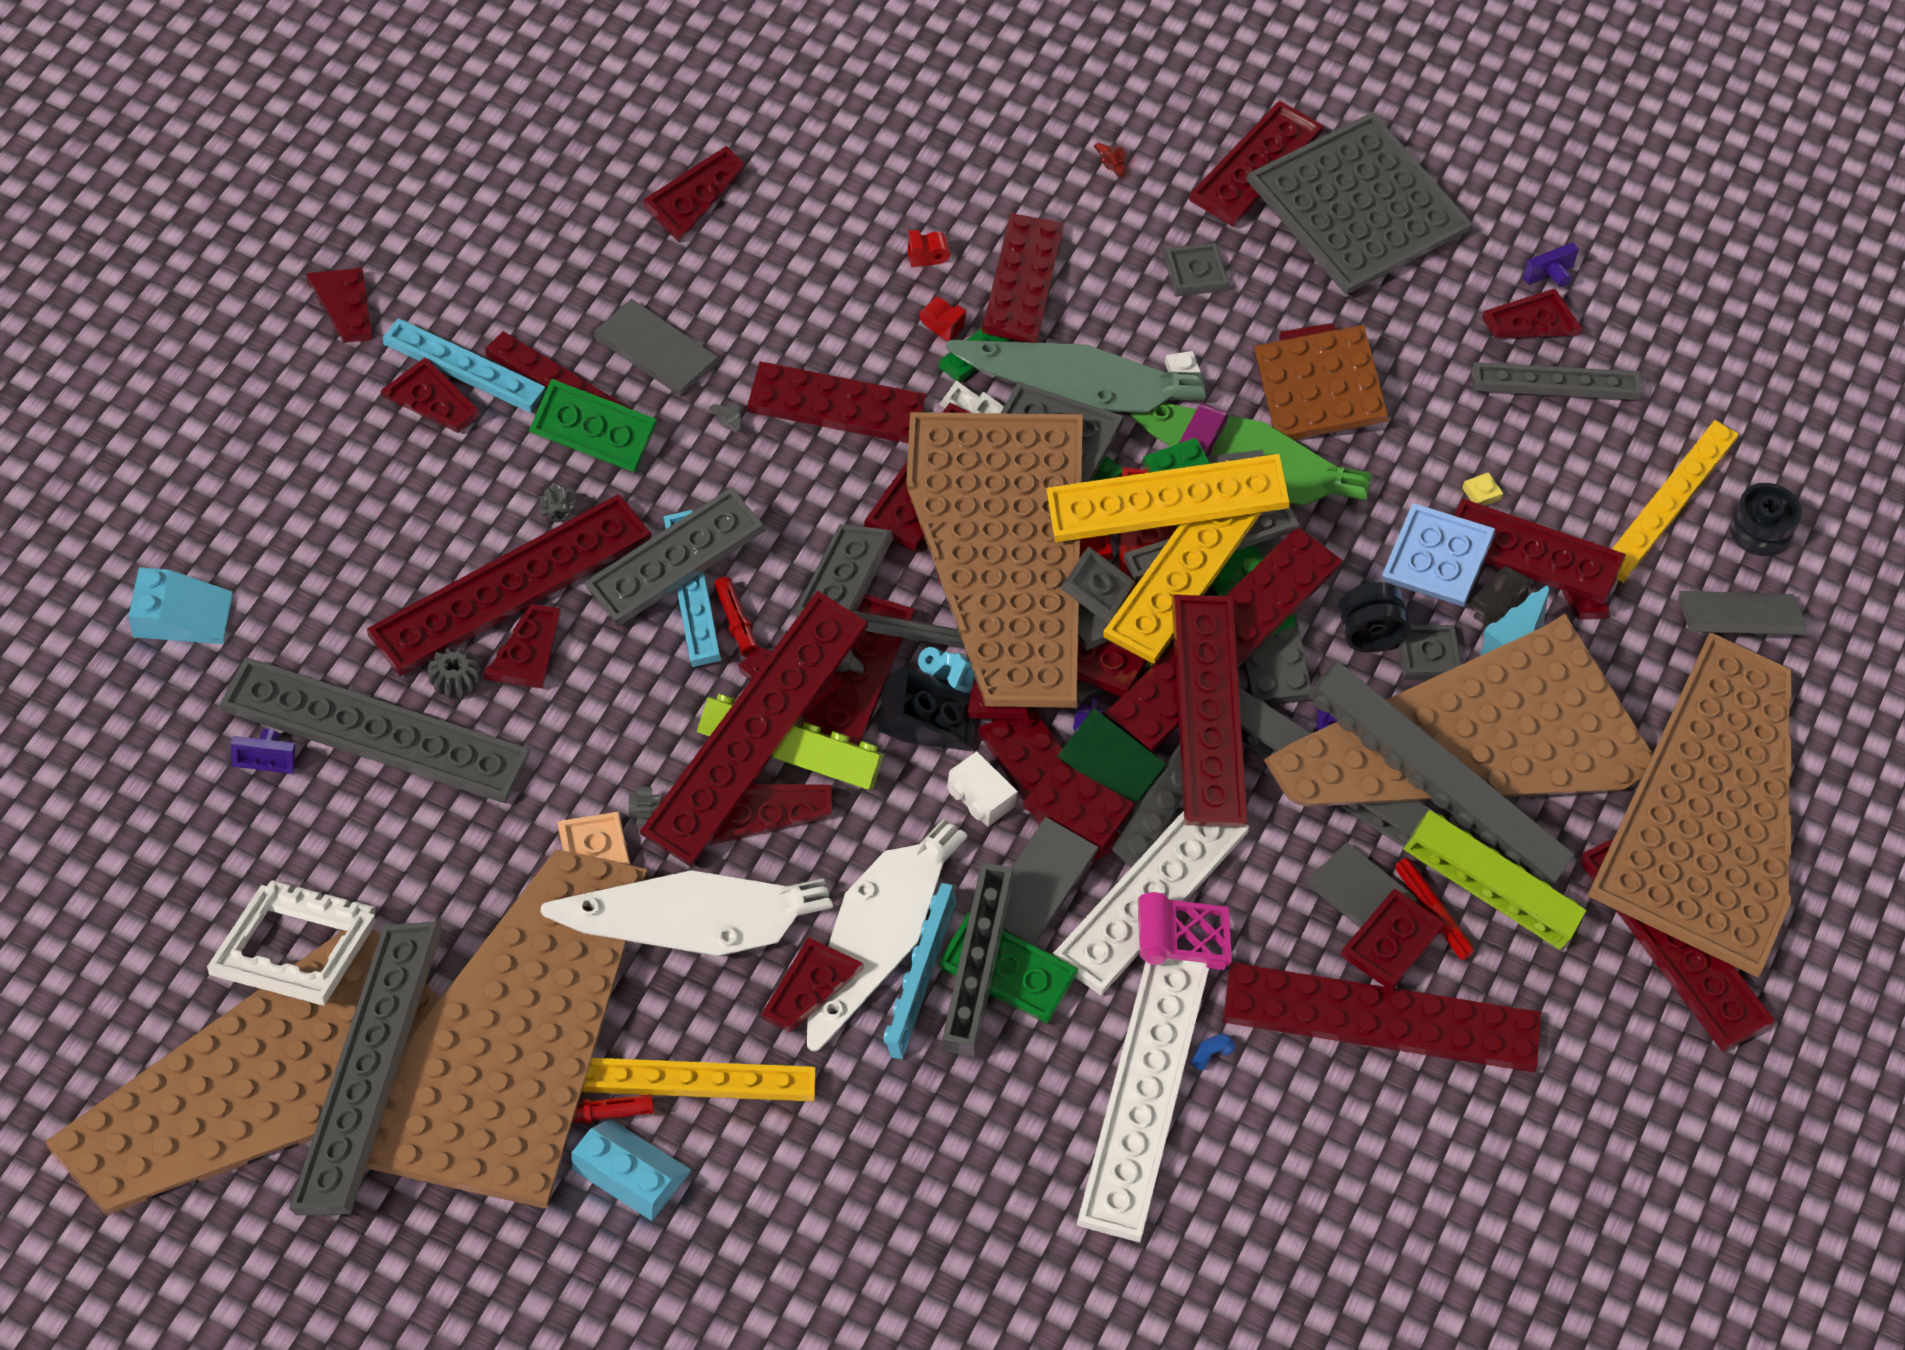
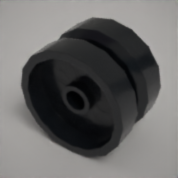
M1757 483L1748 487L1742 493L1731 519L1730 531L1732 538L1739 547L1754 555L1774 556L1782 553L1790 545L1794 532L1799 525L1802 515L1800 502L1791 491L1781 485Z
M1385 582L1367 583L1351 589L1340 599L1338 605L1340 617L1344 624L1343 629L1346 641L1352 649L1365 653L1380 652L1402 643L1409 635L1410 624L1404 610L1405 605L1402 593L1397 586Z

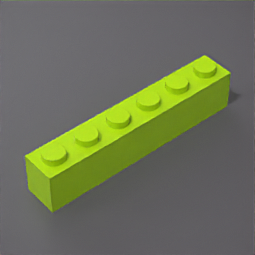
M718 693L717 698L707 697L697 732L710 736L734 704L735 698ZM803 722L802 726L795 725L772 757L870 790L874 788L884 754L877 752V745L861 741L859 746L848 742L850 737L832 731L830 736L821 733L820 726Z
M1428 810L1418 822L1403 848L1409 854L1559 950L1572 938L1586 912L1575 900L1560 894L1547 882L1532 876L1522 866L1507 860L1497 850L1482 844L1473 838L1469 832L1457 828L1448 822L1444 816L1436 814L1431 810Z

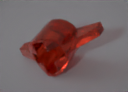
M1099 142L1095 144L1094 148L1101 155L1103 165L1108 170H1113L1119 179L1124 177L1125 150L1119 146L1112 148Z

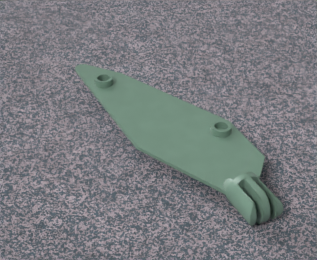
M949 340L946 343V349L981 371L1014 383L1019 381L1107 411L1149 413L1168 399L1201 401L1206 398L1204 377L1201 372H1163L1085 344Z

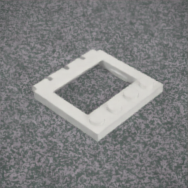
M271 880L268 886H260L208 964L209 975L325 1006L376 925V908L358 902H353L350 905V901L327 894L322 897L320 892L296 887L294 890L292 885ZM268 911L347 931L345 936L342 935L329 955L328 963L322 972L306 973L300 971L299 966L287 963L280 966L272 964L269 958L261 956L250 958L242 955V950Z

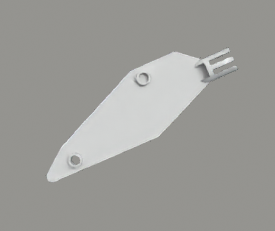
M943 818L919 845L884 851L845 893L828 946L864 963V969L808 1017L807 1047L809 1050L819 1051L918 944L923 921L926 920L931 898L935 892L943 864L966 840L968 836L966 832L958 830V827L952 823L948 824V821ZM832 1011L837 1012L836 1014H829Z
M690 870L545 902L542 904L540 911L544 917L584 934L722 956L778 943L797 916L830 909L833 907L831 899L828 898L829 892L827 887H824L826 884L824 878L782 886ZM588 906L592 911H585L583 907Z

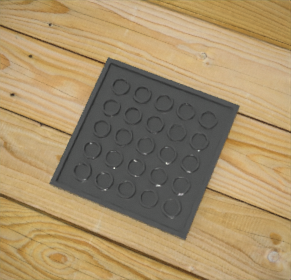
M1373 112L1250 172L1246 179L1345 295L1469 232L1473 225Z

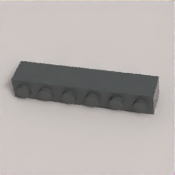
M985 862L981 863L942 1038L944 1052L970 1057L976 1056L1014 882L1012 867Z

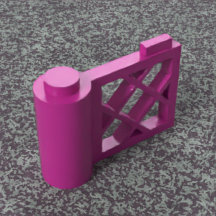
M1159 892L1145 893L1138 898L1139 952L1141 959L1152 965L1162 964L1167 959L1206 963V968L1224 970L1226 966L1231 964L1229 907L1169 900L1165 894ZM1176 911L1186 912L1193 921L1184 926L1176 918ZM1207 915L1220 916L1221 926L1215 930L1204 917ZM1196 924L1209 935L1202 942L1190 931ZM1183 935L1195 948L1191 951L1178 950L1177 940ZM1213 939L1222 948V955L1213 954L1205 945Z

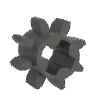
M551 486L544 491V496H539L542 517L549 515V519L553 522L565 521L571 516V512L576 511L573 491L566 493L565 488L562 486Z
M638 787L637 794H629L628 817L637 818L636 825H644L660 804V795H652V787Z

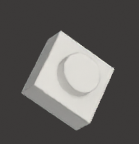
M1193 351L1166 355L1165 365L1168 372H1200Z

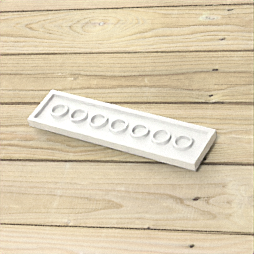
M1183 811L1052 955L1078 968L1076 978L1099 995H1102L1140 953L1138 898L1145 893L1159 892L1165 894L1169 900L1186 902L1244 838L1250 826L1247 824L1245 827L1188 826L1184 823Z

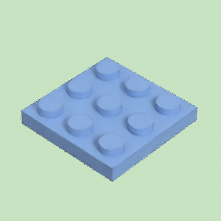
M1412 503L1383 571L1382 581L1465 607L1495 535V528Z

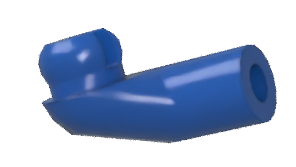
M1223 1033L1203 1040L1191 1061L1192 1066L1198 1070H1205L1214 1053L1220 1051L1222 1055H1230L1235 1049V1042L1231 1040L1229 1035Z

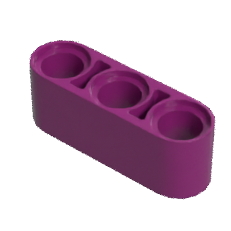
M1201 402L1179 443L1196 438L1205 455L1209 456L1226 425L1228 413Z

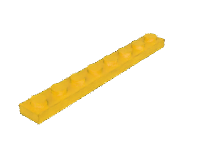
M1714 420L1614 545L1613 550L1626 554L1625 562L1617 577L1619 581L1624 583L1736 442L1739 435L1737 432Z
M592 1058L582 1092L637 1095L652 1093V1095L814 1101L815 1067Z

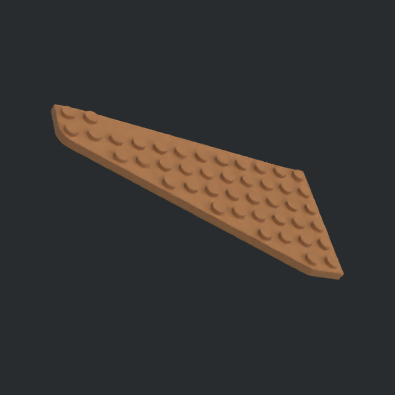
M1566 614L1538 630L1386 699V701L1504 797L1620 792L1642 778L1653 755ZM1337 722L1287 745L1264 759L1286 797L1301 806L1432 801V797L1425 791L1412 786L1403 773L1390 768L1382 756L1376 751L1367 749L1361 743L1360 738L1354 733L1341 728Z

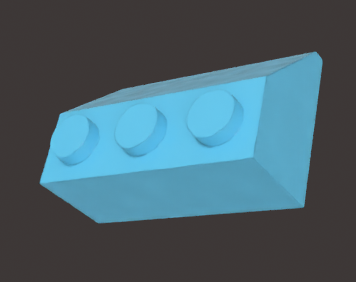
M612 1119L592 1127L571 1152L573 1171L651 1221L655 1219L691 1172V1169Z

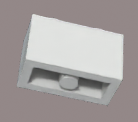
M977 751L949 771L947 787L950 794L955 799L961 800L968 807L971 815L975 819L981 820L987 827L1015 808L1018 791Z

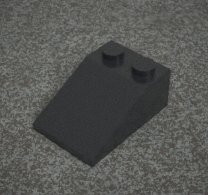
M902 666L884 682L878 731L902 742L972 751L975 745L977 719H970L968 714L970 694L956 690L947 684L906 666Z

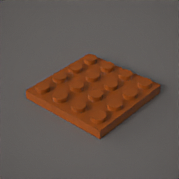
M1364 325L1254 346V353L1272 427L1292 440L1388 422V414Z

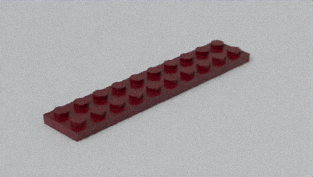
M617 494L368 627L367 634L400 677L433 659L436 652L442 654L447 647L452 649L529 607L530 604H535L638 548L652 538V533L624 499Z
M1301 528L1295 529L1288 534L1226 595L1233 597L1237 669L1342 566L1343 560ZM1174 646L1105 713L1107 719L1151 753L1179 727Z
M817 590L644 824L640 834L692 868L868 627V622Z
M1231 962L1228 970L1222 1023L1535 1073L1538 1065L1541 1012L1396 988L1390 991L1383 986Z

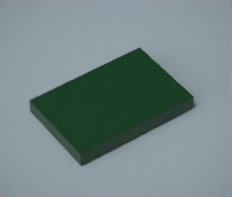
M1095 708L1090 711L1056 756L1066 765L1134 803V806L1166 765Z

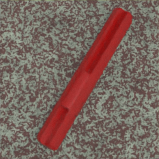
M1409 858L1398 861L1395 869L1412 894L1418 898L1417 900L1420 905L1445 922V926L1440 933L1459 959L1466 960L1474 954V947Z

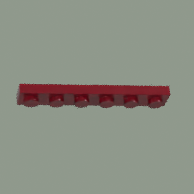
M502 331L485 348L486 356L507 369L545 386V391L550 380L554 379L629 408L505 331Z

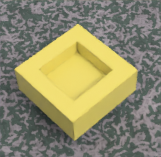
M1489 472L1464 481L1462 487L1472 502L1484 506L1500 501L1503 492Z

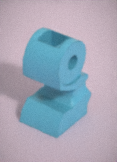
M928 647L921 651L918 665L925 674L941 680L948 679L949 684L954 689L969 694L975 676L968 656L960 653L944 652L933 647Z

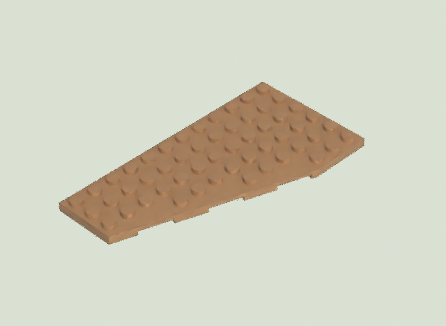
M910 412L907 490L966 654L972 663V670L985 706L1077 708L1079 602L1060 588L1080 559V539L1055 542L1046 488L1081 483L1083 414Z
M1709 633L1587 895L1756 977L1760 976L1791 904V895H1789V857L1791 855V815H1789L1791 738H1789V702L1791 701V669L1714 633Z
M555 849L407 1041L366 1169L547 1209L627 941L581 933L544 917L540 909L545 902L645 881L647 869ZM588 906L583 907L585 911H592Z
M374 928L372 929L325 1006L259 989L45 1141L47 1148L105 1215H109L145 1202L147 1197L197 1179L200 1182L247 1165V1161L297 1143L300 1146L311 1142L380 939L379 933ZM342 930L294 965L299 966V970L302 972H322L328 963L329 955L342 935L345 936L347 931ZM426 983L407 1041L440 1000Z

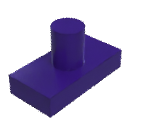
M1574 242L1529 259L1523 279L1530 285L1551 277L1560 288L1568 285L1572 280V276L1567 269L1574 266L1579 251L1578 247Z
M269 728L261 731L259 739L233 736L231 742L232 767L293 774L296 767L295 743L278 741V733Z

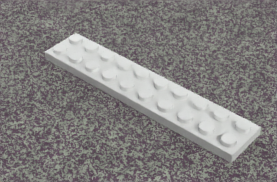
M1167 959L1158 965L1145 962L1077 1226L1136 1242L1141 1241L1209 968H1206V963Z

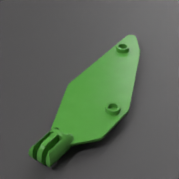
M1162 403L1149 413L1129 412V414L1148 433L1165 444L1173 446L1179 443L1197 409ZM1228 415L1226 425L1210 454L1219 455L1263 450L1264 456L1280 454L1290 504L1305 506L1330 494L1365 501L1368 498L1372 473L1335 466L1265 422Z

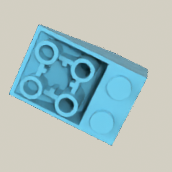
M1545 586L1537 593H1531L1525 602L1517 608L1512 607L1498 622L1489 624L1483 634L1484 642L1481 655L1542 628L1550 588Z

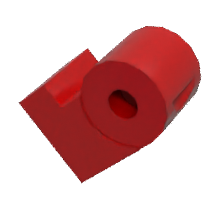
M920 230L908 231L907 252L911 267L932 266L949 260L951 255L947 237L944 233L935 231L927 235H920Z
M935 297L920 311L919 317L928 329L949 341L953 340L964 329L966 310L959 305L952 307L944 299Z

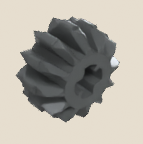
M448 647L445 650V654L436 652L434 661H430L428 665L429 683L434 685V690L437 694L445 692L447 699L452 694H456L461 699L463 691L472 693L473 685H477L479 682V664L473 659L471 652L463 654V650L460 647L456 652H451Z

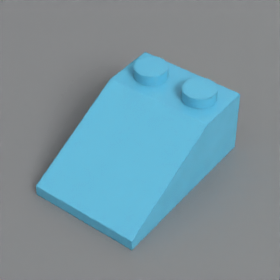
M139 567L129 612L132 636L135 638L224 644L233 592L172 570Z

